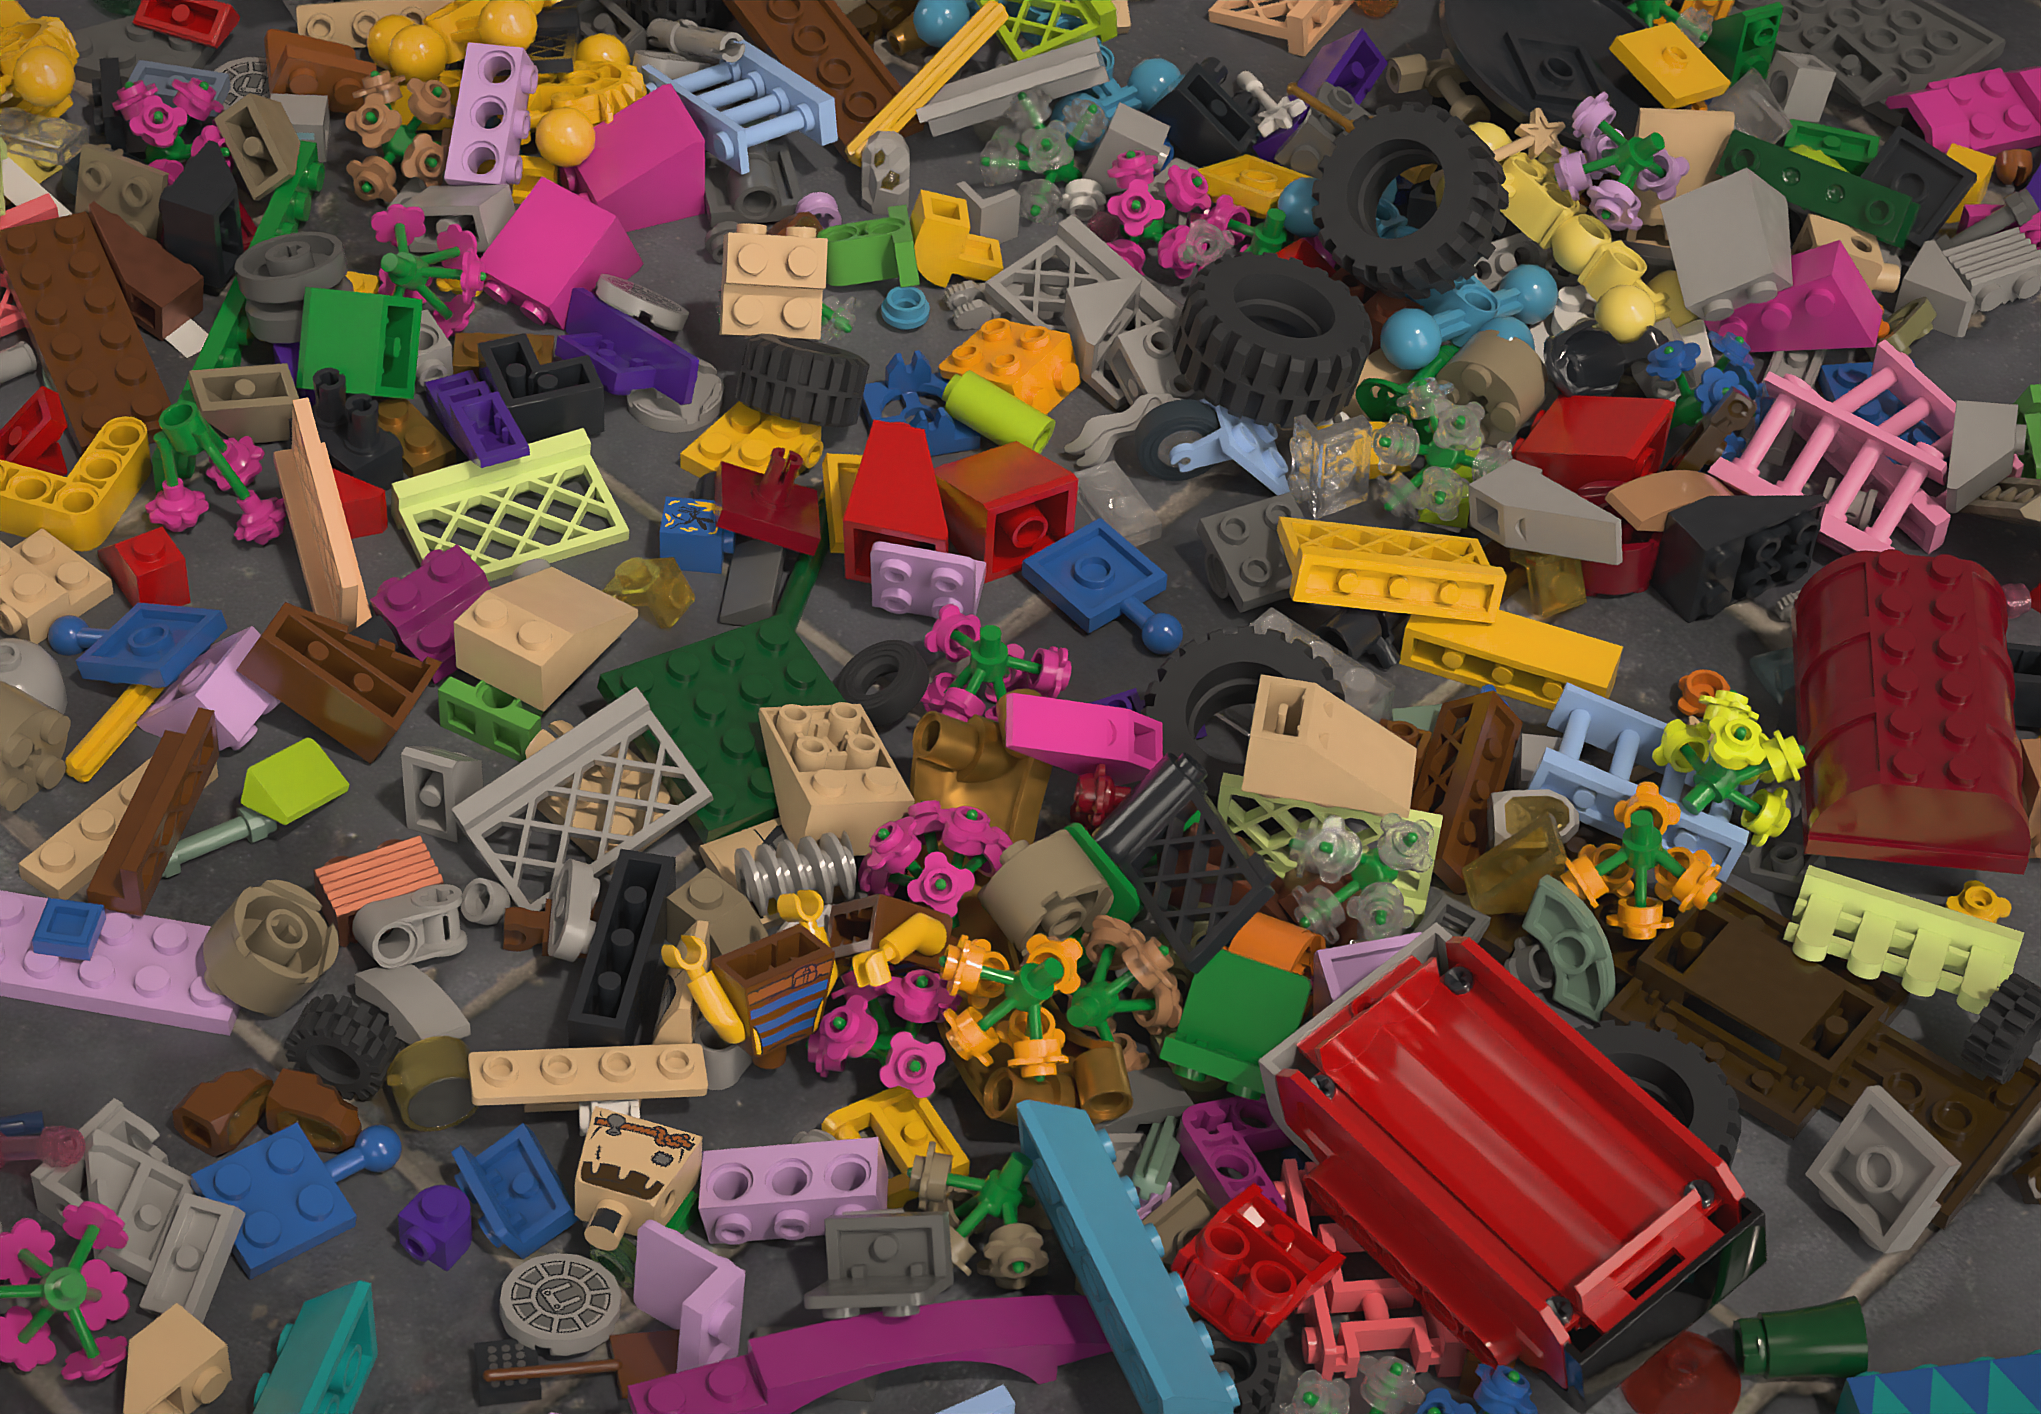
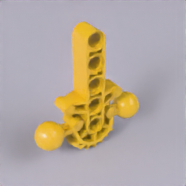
M42 16L38 19L31 18L22 23L17 22L7 28L0 26V104L15 96V98L23 97L35 106L48 107L61 103L71 94L76 79L74 66L77 63L79 53L75 47L76 42L71 32L65 27L60 18Z
M605 33L594 34L578 44L574 72L538 74L537 89L534 94H529L527 110L530 113V131L527 139H521V145L529 143L531 141L530 133L536 132L535 143L540 155L550 164L568 168L579 165L586 160L592 153L595 145V130L593 127L603 121L609 124L613 121L614 114L647 95L646 84L643 83L642 74L638 72L637 67L630 65L631 59L626 45L613 35ZM443 70L434 80L440 81L448 87L451 94L450 101L457 107L463 70ZM395 71L389 72L391 78L398 76ZM496 76L492 83H502L509 76ZM407 80L398 83L403 97L390 102L392 109L398 111L402 117L401 125H408L414 117L408 107V99L412 93L407 88L409 82ZM499 114L497 117L502 122L504 115ZM443 117L437 124L422 122L417 130L453 128L454 119L449 120Z

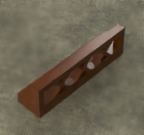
M1494 690L1442 703L1410 804V809L1428 812L1429 808L1445 794L1443 803L1433 812V814L1443 815L1432 872L1455 894L1473 891L1488 842L1487 800L1491 793L1503 792L1523 722ZM1470 716L1469 720L1453 734L1457 719ZM1458 753L1456 761L1440 775L1442 767ZM1406 828L1401 833V837L1404 838L1409 832H1415L1418 836L1417 841L1428 837L1427 832ZM1406 862L1400 867V869L1414 871Z
M198 707L186 734L165 730L87 889L88 903L104 905L105 909L143 917L220 756L214 710Z

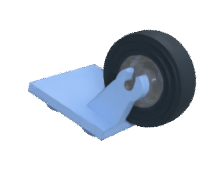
M1203 398L1199 401L1182 399L1161 404L1149 411L1137 425L1134 443L1138 459L1143 468L1156 478L1167 481L1188 480L1204 474L1216 463L1233 459L1276 495L1290 492L1285 477L1288 467L1277 450L1275 439L1278 437V434L1272 423L1264 426L1255 424L1254 419L1242 416L1241 419L1228 414V409L1218 405L1215 407Z

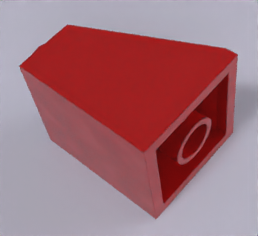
M1559 395L1547 411L1540 410L1532 423L1529 436L1526 439L1519 438L1516 441L1509 458L1543 469V476L1576 494L1580 487L1590 482L1616 480L1627 483L1646 475L1659 473L1675 402L1656 398L1578 395L1565 397L1564 395Z
M873 420L843 518L846 579L871 583L870 554L875 542L881 541L948 553V529L925 429L912 427L904 422L890 423Z
M1018 441L988 449L984 452L934 468L947 524L948 538L961 556L986 562L984 584L1022 571L1024 559L1074 532L1078 478L1071 471Z

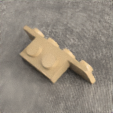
M340 0V2L302 4L296 7L298 34L346 44L352 48L368 47L369 30L380 18L397 14L408 17L417 24L424 25L422 21L424 18L454 0Z
M698 1043L472 1052L468 1057L472 1103L476 1106L524 1104V1112L579 1110V1101L638 1099L640 1107L641 1099L705 1096L708 1088L703 1049Z

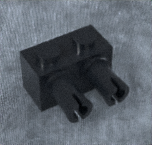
M1215 57L1204 59L1200 65L1196 62L1170 84L1145 112L1146 115L1170 126L1167 137L1198 168L1238 157L1259 132L1257 128L1259 125L1252 119L1260 110L1259 101L1255 98L1248 105L1247 101L1253 94L1247 90H1239L1231 98L1220 86L1227 79L1228 70L1223 65L1216 72L1215 68L1221 61Z
M335 368L318 370L313 376L316 404L311 406L320 443L325 442L332 468L384 489L386 492L391 489L392 483L404 480L402 464L404 450L399 439L392 432H386L379 427V405L376 400L372 401V396L364 393L355 394L346 400V378L344 374L340 375L339 370ZM290 418L288 421L292 449V418Z

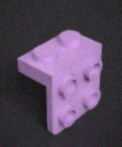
M881 541L873 544L870 554L872 606L883 608L895 614L908 612L938 619L939 611L943 606L954 604L959 608L960 613L965 616L970 614L976 616L986 577V562L973 560L966 556Z
M647 1220L638 1229L633 1300L640 1310L674 1330L680 1329L677 1373L736 1357L739 1351L746 1271L735 1266L729 1259L717 1256L690 1241L680 1232L667 1228L654 1220Z

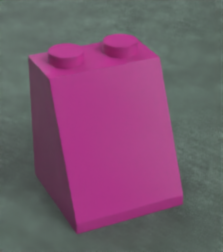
M671 83L658 87L614 114V119L609 124L603 121L593 127L595 130V145L590 156L579 165L568 168L560 167V179L563 188L616 215L626 232L705 214V139Z
M543 176L479 259L480 262H484L487 276L484 281L483 290L492 299L503 305L510 301L518 305L521 312L536 324L543 326L547 321L561 330H565L573 288L583 287L598 296L594 289L601 274H609L628 280L644 264L616 215Z

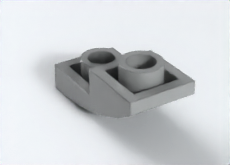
M407 964L394 969L378 966L355 974L356 995L376 1005L380 1010L389 1013V1026H393L396 1030V1037L416 1047L429 1041L438 1040L451 1042L471 1035L470 1023L452 999L439 985L414 965Z

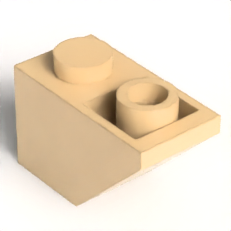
M175 1303L129 1340L123 1414H191L202 1404L214 1401L232 1380L227 1344L182 1306Z

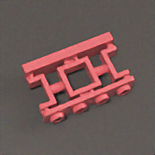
M1283 1159L1280 1181H1273L1272 1183L1285 1202L1286 1214L1312 1234L1309 1217L1328 1215L1310 1195L1303 1180L1304 1175L1317 1165L1314 1162H1306L1305 1169L1298 1170L1296 1159ZM1337 1223L1319 1224L1317 1239L1331 1251L1335 1252L1338 1250L1340 1253L1365 1251ZM1340 1268L1327 1283L1294 1310L1295 1314L1304 1313L1306 1327H1303L1301 1335L1303 1357L1306 1364L1315 1365L1319 1385L1332 1384L1333 1373L1343 1372L1344 1379L1356 1378L1360 1361L1359 1352L1410 1348L1415 1373L1427 1372L1429 1365H1435L1438 1378L1461 1376L1467 1348L1422 1305L1423 1316L1390 1319L1388 1309L1409 1308L1413 1306L1414 1297L1394 1278L1344 1282ZM1364 1311L1366 1321L1340 1323L1336 1346L1330 1314Z

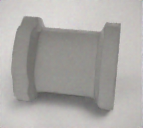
M1829 477L1823 494L1827 499L1826 504H1828L1839 486L1837 479ZM1870 489L1867 493L1858 492L1845 513L1848 518L1846 523L1857 526V529L1861 531L1868 527L1878 494L1877 490Z

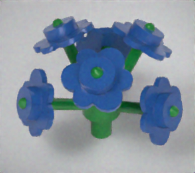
M1711 330L1707 334L1708 338L1712 341V345L1723 352V354L1713 367L1703 371L1701 383L1692 390L1688 385L1684 372L1690 371L1696 366L1695 359L1701 353L1700 346L1697 343L1684 344L1683 341L1676 340L1667 342L1650 352L1648 355L1650 364L1646 367L1648 375L1652 377L1659 376L1662 381L1675 379L1681 393L1676 400L1669 430L1684 423L1689 427L1696 426L1707 411L1711 413L1731 386L1743 392L1753 401L1755 400L1757 410L1752 416L1755 417V431H1757L1776 400L1768 395L1766 384H1757L1749 369L1752 370L1755 367L1753 358L1748 354L1751 351V347L1744 341L1743 337L1731 332H1727L1723 337ZM1732 432L1731 435H1727L1724 439L1727 442V446L1720 456L1730 462L1735 457L1740 458L1742 455L1741 450L1746 446L1744 438L1736 437ZM1704 464L1699 472L1706 471L1708 474L1710 467Z

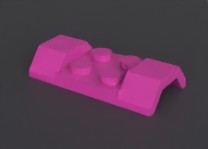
M2032 66L2003 72L2001 68L1930 82L1925 89L1889 96L1885 101L1889 109L1907 108L1925 134V142L1944 154L1947 153L1952 143L1990 156H1995L2005 150L2028 149L2041 146V66Z

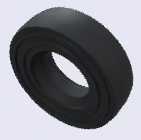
M886 640L873 644L856 654L840 672L835 687L846 703L861 704L873 727H880L900 719L919 703L927 690L930 676L924 659L912 645L902 640ZM898 672L893 682L885 689L871 695H866L868 689L878 679L887 674Z

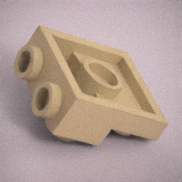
M737 224V233L728 232L725 234L723 240L719 335L750 337L757 334H774L796 339L821 340L823 289H826L828 238H816V228L786 227V236L767 235V226L761 224Z
M43 528L12 548L0 541V629L7 635L14 634L19 639H26L38 644L48 637L49 628L56 619L66 615L79 617L113 594L111 578Z

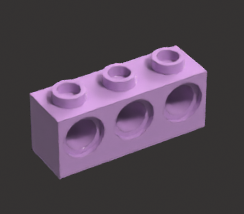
M468 42L444 176L449 186L509 184L512 194L513 185L520 183L523 170L522 158L519 156L521 139H527L530 131V113L527 110L529 94L535 93L538 84L537 66L534 65L524 48ZM511 70L507 80L502 83H492L498 72ZM499 114L504 115L502 122L497 127L485 129V124L490 117ZM496 160L495 166L490 172L477 174L478 167L484 161Z
M879 1137L703 1151L698 1209L710 1244L726 1243L735 1245L746 1241L781 1238L798 1240L807 1236L825 1235L824 1219L831 1215H842V1212L887 1209L888 1170Z

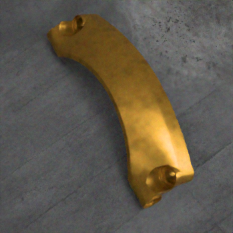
M1016 689L1006 693H1019L1042 697L1040 693L1031 689ZM1006 694L996 703L998 722L974 714L967 722L936 711H929L923 715L917 723L912 739L913 758L910 793L915 800L914 804L921 801L934 800L940 802L941 809L958 808L960 806L977 808L990 818V827L1000 828L1008 835L1012 843L1026 840L1030 845L1033 844L1041 806L1053 765L1006 748ZM939 841V851L946 855L948 863L951 864L954 851L945 846L942 841ZM922 845L921 851L915 859L923 870L925 868L924 860L928 855L926 845ZM965 856L963 866L969 861L967 856ZM976 870L973 873L975 879L973 889L969 892H964L963 898L957 903L961 925L952 929L951 936L960 938L962 934L967 935L968 940H971V942L975 939L987 940L991 945V951L1003 955L1008 962L1010 970L1017 971L1024 959L1023 955L1013 947L995 921L981 906L977 898L980 889L992 877H987ZM909 898L910 903L923 906L929 909H933L929 906H926L924 902H913ZM961 990L957 992L962 997L960 1005H956L958 1008L956 1011L957 1015L970 1006L968 1004V995L965 991ZM1005 992L998 997L989 998V1003L986 1007L975 1009L985 1016L1006 999ZM1052 996L1044 1001L1041 1007L1047 1009L1053 1015L1055 1028L1064 1032L1065 1043L1061 1048V1055H1066L1069 1063L1057 1064V1075L1047 1076L1042 1082H1037L1034 1078H1022L1021 1068H1011V1066H1008V1060L1014 1059V1050L1008 1043L999 1041L996 1046L988 1051L993 1059V1063L988 1067L983 1065L975 1056L969 1060L963 1059L952 1050L946 1038V1032L951 1029L950 1024L946 1019L942 1023L936 1022L952 1061L973 1096L984 1109L985 1114L991 1119L1019 1126L1016 1104L1027 1099L1086 1110L1093 1125L1119 1118L1133 1107L1134 1100L1122 1046L1112 1041L1094 1040L1086 1036L1070 1024L1068 1019L1059 1010ZM1016 1008L1012 1009L1008 1014H1006L1003 1018H1001L997 1023H995L992 1026L995 1032L997 1025L1001 1021H1009L1011 1014L1016 1010Z

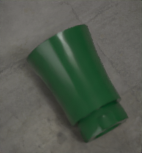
M1854 1295L1819 1305L1789 1310L1758 1312L1756 1317L1740 1318L1733 1321L1735 1362L1740 1376L1763 1375L1765 1379L1784 1377H1835L1846 1379L1855 1377L1868 1370L1866 1326L1860 1303Z

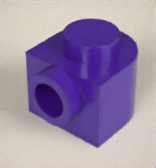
M435 1185L419 1192L398 1214L400 1244L415 1259L420 1261L428 1260L443 1270L448 1271L469 1249L472 1243L471 1208L467 1196L461 1190L449 1185Z

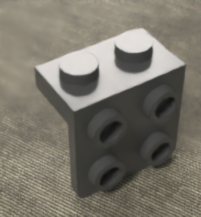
M1323 82L1317 89L1316 99L1349 120H1356L1364 114L1376 116L1369 114L1356 104L1351 94L1341 87H1335L1329 82ZM1310 106L1306 119L1277 150L1274 160L1285 168L1321 180L1323 172L1318 167L1323 156L1327 155L1330 157L1336 149L1332 142L1341 132L1346 136L1349 133L1345 131L1344 127Z
M949 1212L831 1215L825 1218L829 1280L804 1295L805 1308L822 1309L823 1317L830 1319L860 1315V1307H882L883 1316L888 1317L910 1316L920 1313V1305L934 1303L936 1301L935 1297L954 1284Z

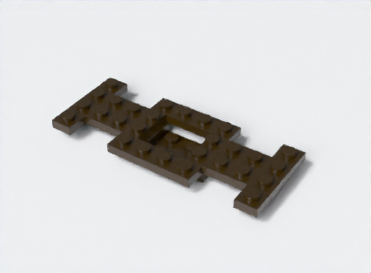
M1579 821L1578 831L1567 843L1546 848L1545 850H1535L1478 910L1491 917L1490 925L1478 945L1501 965L1505 966V961L1515 951L1514 942L1518 937L1526 936L1531 941L1535 938L1522 928V924L1540 879L1548 874L1564 884L1560 878V875L1568 871L1563 862L1564 858L1567 857L1572 862L1578 858L1579 851L1588 844L1594 845L1596 848L1608 843L1621 846V838ZM1565 826L1557 827L1552 834L1563 831ZM1633 877L1630 880L1634 884V889L1628 897L1635 896V878ZM1720 881L1722 885L1716 893L1717 899L1715 902H1709L1702 910L1694 905L1689 911L1686 909L1684 913L1678 910L1680 906L1678 903L1671 899L1661 900L1655 894L1654 889L1647 886V897L1656 898L1663 902V917L1674 919V926L1672 928L1657 929L1656 937L1651 939L1637 940L1623 936L1622 927L1606 924V916L1618 914V900L1622 899L1614 893H1605L1597 898L1596 901L1599 906L1595 909L1587 899L1583 901L1599 922L1608 941L1614 963L1615 982L1624 987L1604 1009L1601 1021L1614 1020L1615 1025L1627 1026L1630 1020L1646 1023V1029L1660 1032L1663 1027L1677 1033V1040L1685 1045L1690 1041L1706 1053L1705 1061L1708 1064L1715 1061L1727 1076L1726 1085H1731L1734 1089L1741 1109L1793 1140L1822 1105L1845 1118L1867 1087L1880 1085L1962 1164L1936 1199L1941 1208L1930 1222L1943 1230L1946 1229L2041 1108L2040 1064L2030 1058H2025L2018 1072L2015 1071L2013 1078L2010 1081H2006L2005 1084L1999 1083L1988 1075L1983 1081L1889 1027L1907 1005L1910 992L1905 990L1900 983L1882 973L1875 979L1858 977L1847 969V959L1828 953L1824 960L1818 962L1800 958L1792 950L1794 943L1783 939L1788 923L1792 921L1723 881ZM1692 994L1782 1047L1778 1062L1682 1006V1003Z

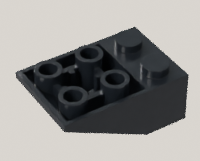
M1823 495L1707 496L1670 511L1667 515L1651 586L1689 624L1707 615H1716L1726 607L1747 598H1756L1766 590L1782 583L1798 580L1808 573V569L1811 566V558L1818 533L1821 529V521L1827 499Z

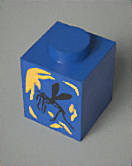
M666 496L660 527V569L722 574L725 553L734 554L736 532L716 527L715 500Z

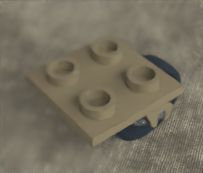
M85 143L81 145V150L66 156L63 163L62 184L69 193L76 196L75 213L87 211L89 216V204L95 201L109 212L118 214L129 226L142 235L154 239L161 245L163 218L158 205L161 193L168 184L169 173L148 166L143 160L124 153L122 149L113 150L109 144L95 146Z

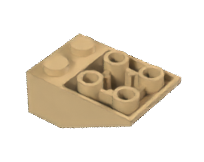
M1640 108L1634 137L1644 139L1653 132H1657L1663 137L1665 141L1664 149L1667 150L1670 156L1674 158L1684 157L1689 162V172L1681 177L1676 186L1677 192L1674 198L1724 178L1715 174L1734 129L1735 114L1729 111ZM1635 182L1632 192L1641 201L1637 217L1643 221V224L1639 230L1626 228L1620 231L1621 240L1670 248L1660 204L1667 201L1660 200L1657 193L1651 190L1641 191Z
M1261 674L1241 791L1257 793L1266 798L1282 797L1312 802L1326 808L1337 806L1367 811L1381 817L1397 816L1409 818L1417 748L1316 683Z
M839 702L833 705L800 706L788 704L782 707L759 708L758 716L781 824L796 850L800 838L811 836L819 847L822 834L832 832L840 842L843 831H845L850 839L854 856L867 855L872 853V849L869 847L870 839L879 827L887 822H895L909 816L908 808L914 805L915 800L861 704Z

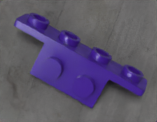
M578 287L572 289L565 327L566 333L569 335L557 337L555 355L563 360L589 355L606 392L616 395H629L635 389L655 388L680 405L692 403L699 367L697 357L629 315L603 302L598 296L585 288Z

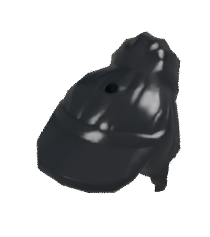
M1595 319L1586 320L1568 330L1561 331L1555 336L1546 338L1543 357L1548 381L1553 384L1554 389L1560 395L1565 397L1573 395L1608 397L1618 388L1621 376L1633 363L1647 359L1650 352L1669 342V339L1663 335L1662 331L1650 325L1646 327L1638 340L1627 344L1618 343L1609 331L1592 327L1598 324Z

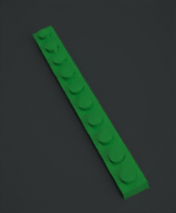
M300 140L295 175L276 188L249 248L280 235L298 233L301 221L306 222L308 220L312 196L315 191H321L325 178V166L323 163H318L317 143ZM236 276L192 370L240 367L241 353L244 346H250L254 340V334L250 330L245 311L247 298L241 293ZM187 380L177 402L191 401L196 404L189 381ZM158 446L151 457L156 495L159 491H163L162 483L166 480L161 451ZM172 450L177 478L182 479V481L185 478L190 479L195 470L196 455L184 456L181 452Z

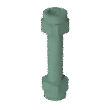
M244 805L238 807V817L179 840L162 877L167 879L181 873L180 864L245 837L251 844L267 838V834L277 830V823Z

